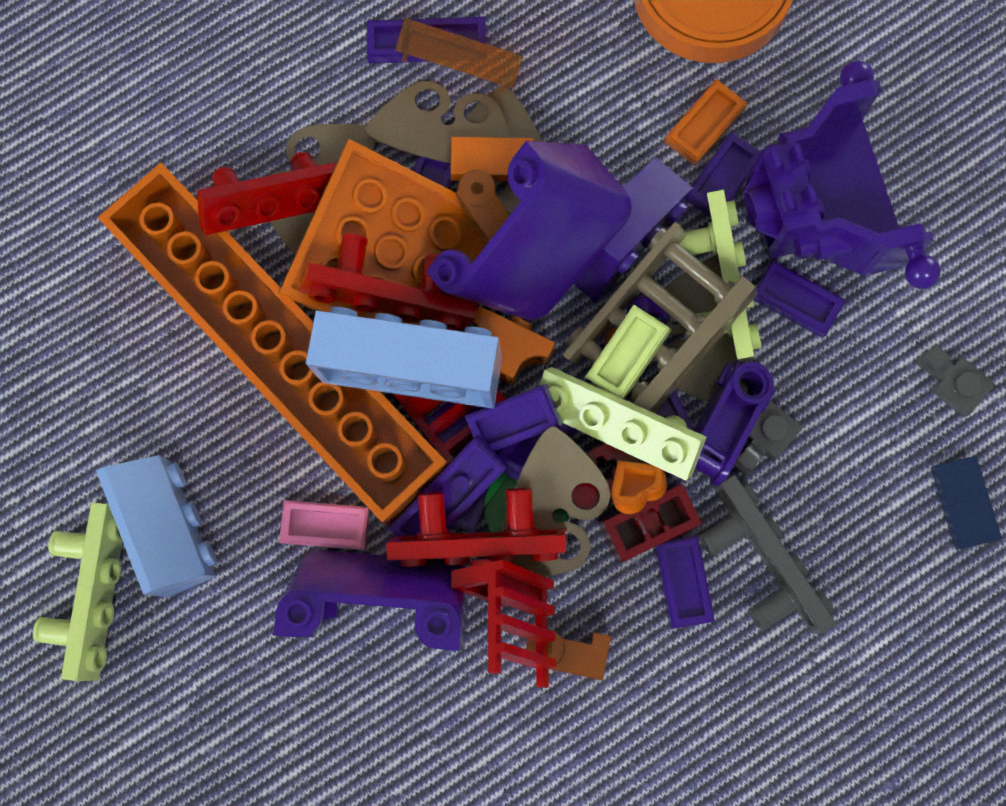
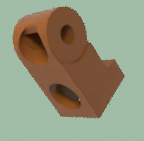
M472 170L461 178L456 188V197L487 245L510 215L496 196L494 180L487 172Z
M553 631L555 632V641L548 642V657L556 659V668L551 670L603 681L611 636L593 632L591 644L563 639L556 631ZM528 640L526 650L536 652V642Z

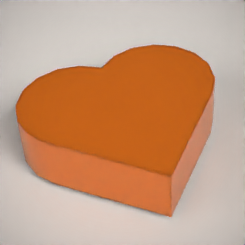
M618 460L612 485V499L617 510L625 514H634L641 511L647 501H655L665 494L667 481L662 469L651 464Z

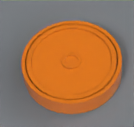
M634 0L635 8L643 26L661 46L680 57L703 63L735 61L761 49L777 34L793 0Z

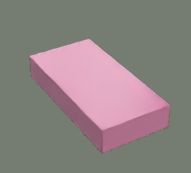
M284 500L279 543L366 551L370 509L361 506Z

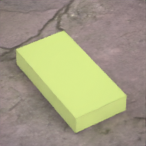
M633 305L585 377L605 391L625 400L671 332V329Z

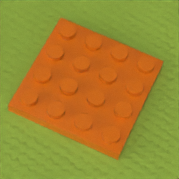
M348 139L278 294L314 311L330 312L331 307H343L356 311L358 313L357 317L375 319V314L378 313L394 315L379 310L376 313L359 312L352 308V304L340 301L330 304L316 302L310 299L309 294L299 292L301 276L309 262L337 269L342 237L347 233L358 234L368 239L362 272L364 276L419 289L424 259L427 255H440L443 251L459 250L474 262L486 244L459 204L455 192ZM445 293V294H447L448 296L456 297V296H454V295ZM419 320V322H416V323H408V322H403V321H402V323L412 324V325H419L421 320Z

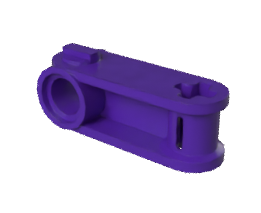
M738 360L732 364L727 362L715 383L718 386L694 429L695 432L707 437L695 469L709 477L710 483L716 487L730 473L761 412L766 410L775 392L773 390V378L769 370L762 364L756 362H746L743 364ZM740 379L749 385L750 396L741 390Z

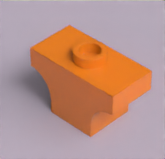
M481 306L478 307L476 318L472 321V326L490 330L492 336L499 337L503 357L500 380L514 386L521 372L528 366L535 364L548 366L555 351V342L531 331L532 326L521 318L510 316L509 319H506Z

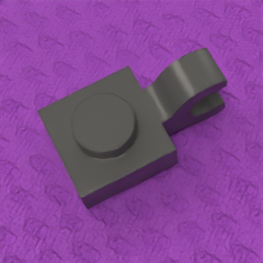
M933 345L930 350L926 349L915 361L921 369L938 380L931 391L963 418L969 416L995 385L992 380L963 356L952 363L948 354L937 345Z
M770 400L766 410L761 412L747 439L750 442L749 445L738 456L734 467L745 476L748 471L750 472L763 455H766L774 462L803 427Z

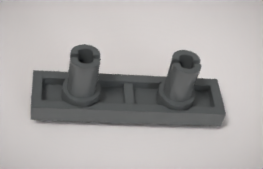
M735 475L717 486L714 490L728 509L729 516L699 535L698 538L708 554L714 557L744 537L749 540L777 581L778 590L748 609V613L757 627L764 631L793 611L800 615L812 634H823L835 626L837 623L830 615L834 612L832 604L821 590L814 591L806 580L805 576L809 573L802 560L795 553L789 555L782 545L780 539L783 538V534L776 522L770 516L764 518L756 507L755 503L758 502V497L752 487L745 480L739 482Z

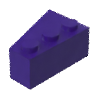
M656 157L646 164L623 187L627 191L632 205L628 221L573 284L596 304L622 275H626L634 267L641 253L646 248L651 250L648 246L657 232L666 227L668 223L671 225L674 222L677 223L689 208L685 201L693 187Z

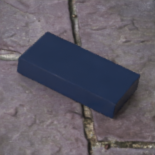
M977 456L930 467L955 550L1001 540L1002 536Z

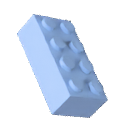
M331 307L330 312L316 311L306 365L322 383L494 409L503 357L499 337L492 336L490 330L480 327H465L464 332L446 330V324L432 320H421L419 325L402 323L400 317L383 313L375 314V319L357 317L358 313L356 311L343 307Z

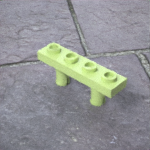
M724 190L709 192L707 197L712 222L708 223L709 227L685 231L686 237L679 245L692 255L713 251L714 255L718 254L722 279L726 283L729 281L736 283L740 279L738 267L746 266L742 241L733 242L731 226L739 225L735 201L726 202ZM753 301L747 306V308L754 307ZM745 309L725 332L728 333L729 337L733 336L737 360L740 362L755 360L753 350L762 348L757 323L748 324ZM711 311L697 313L696 315L699 316L703 314L705 317H707L711 313Z
M553 367L544 370L539 386L547 384L562 423L687 481L692 477L707 437L688 429L682 418L675 415L664 418L605 391L594 382L592 384L586 383Z
M91 502L86 534L55 531L49 539L48 549L52 556L81 559L71 620L40 617L35 622L33 628V639L35 642L66 646L61 679L99 681L100 673L106 663L107 652L105 643L108 627L111 625L114 617L112 601L115 584L121 575V563L119 560L123 542L109 504Z

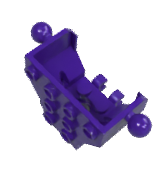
M860 60L852 61L846 64L840 73L841 87H838L831 97L827 99L823 108L809 126L780 133L779 143L768 145L761 151L744 189L746 209L744 216L746 223H750L753 228L761 232L769 259L794 254L799 259L815 257L817 260L824 259L863 276L906 266L905 278L907 282L914 288L928 289L938 282L941 275L938 261L926 255L925 249L934 240L931 232H925L922 223L899 228L863 122L864 116L877 96H879L882 88L880 82L874 80L873 69L868 63Z

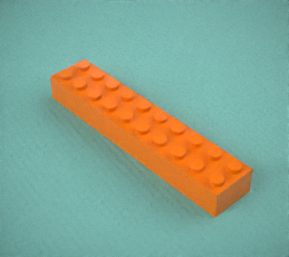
M161 162L97 217L387 527L448 465L447 461L381 392L322 383L306 365L314 322L292 299L278 294L281 287L227 231L205 236L199 227L198 200Z

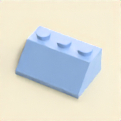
M157 455L105 466L96 470L143 595L171 597L217 577L213 569V565L217 564L216 555L207 540L202 541L197 526L202 524L201 518L192 501L187 502L181 487L186 486V480L176 462L172 463L170 460Z

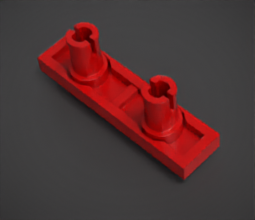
M299 152L291 158L290 165L292 167H290L289 172L240 181L232 168H219L212 175L213 187L197 190L199 227L206 236L315 212L337 162L318 166L309 153Z
M347 233L343 235L337 269L309 262L301 276L299 292L309 294L310 299L320 303L330 304L340 301L352 304V308L359 312L376 313L379 310L392 313L394 316L400 317L403 322L416 323L419 320L437 321L446 324V330L452 327L454 331L464 330L476 318L477 303L448 296L426 272L438 254H429L425 257L420 289L364 276L362 272L368 239L358 234Z
M523 487L506 489L508 528L504 529V531L451 533V531L446 530L444 492H425L418 494L420 532L416 535L394 536L386 542L387 560H400L403 567H416L426 565L427 559L444 558V564L446 565L470 563V557L487 556L488 560L492 561L505 560L512 562L514 561V555L532 554L533 561L557 560L558 553H566L568 535L567 528L539 529L534 527L532 488Z

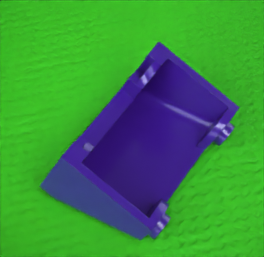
M525 141L512 158L507 173L509 185L521 202L474 262L459 250H447L438 255L426 271L435 284L445 293L518 318L531 320L546 316L626 224L631 215L632 205L627 191L587 145Z
M325 550L313 551L301 560L278 603L273 636L315 637L316 630L321 625V622L328 618L339 617L340 603L416 609L415 633L424 645L441 650H465L469 594L451 588L452 571L464 567L461 565H446L444 560L427 559V564L422 566L403 567L400 560H387V555Z

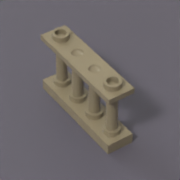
M676 222L669 229L664 227L657 232L648 246L651 251L585 328L583 326L578 327L570 335L566 342L568 349L563 353L564 357L576 365L584 356L594 364L603 351L596 342L611 324L617 328L620 326L627 315L623 310L631 299L641 291L686 328L685 334L689 337L679 350L674 347L669 349L662 344L653 357L659 362L657 367L661 371L651 383L646 380L641 382L638 379L629 392L631 395L629 400L633 404L653 413L660 409L758 295L756 286L745 277L741 276L736 283L732 281L726 283L679 244L686 235L682 227ZM667 258L716 296L714 301L717 303V306L707 317L703 314L697 316L651 278Z

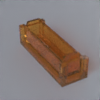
M404 18L395 51L404 53L402 58L404 62H407L409 55L464 72L500 84L499 93L502 94L505 86L513 89L523 58L522 55L409 18Z

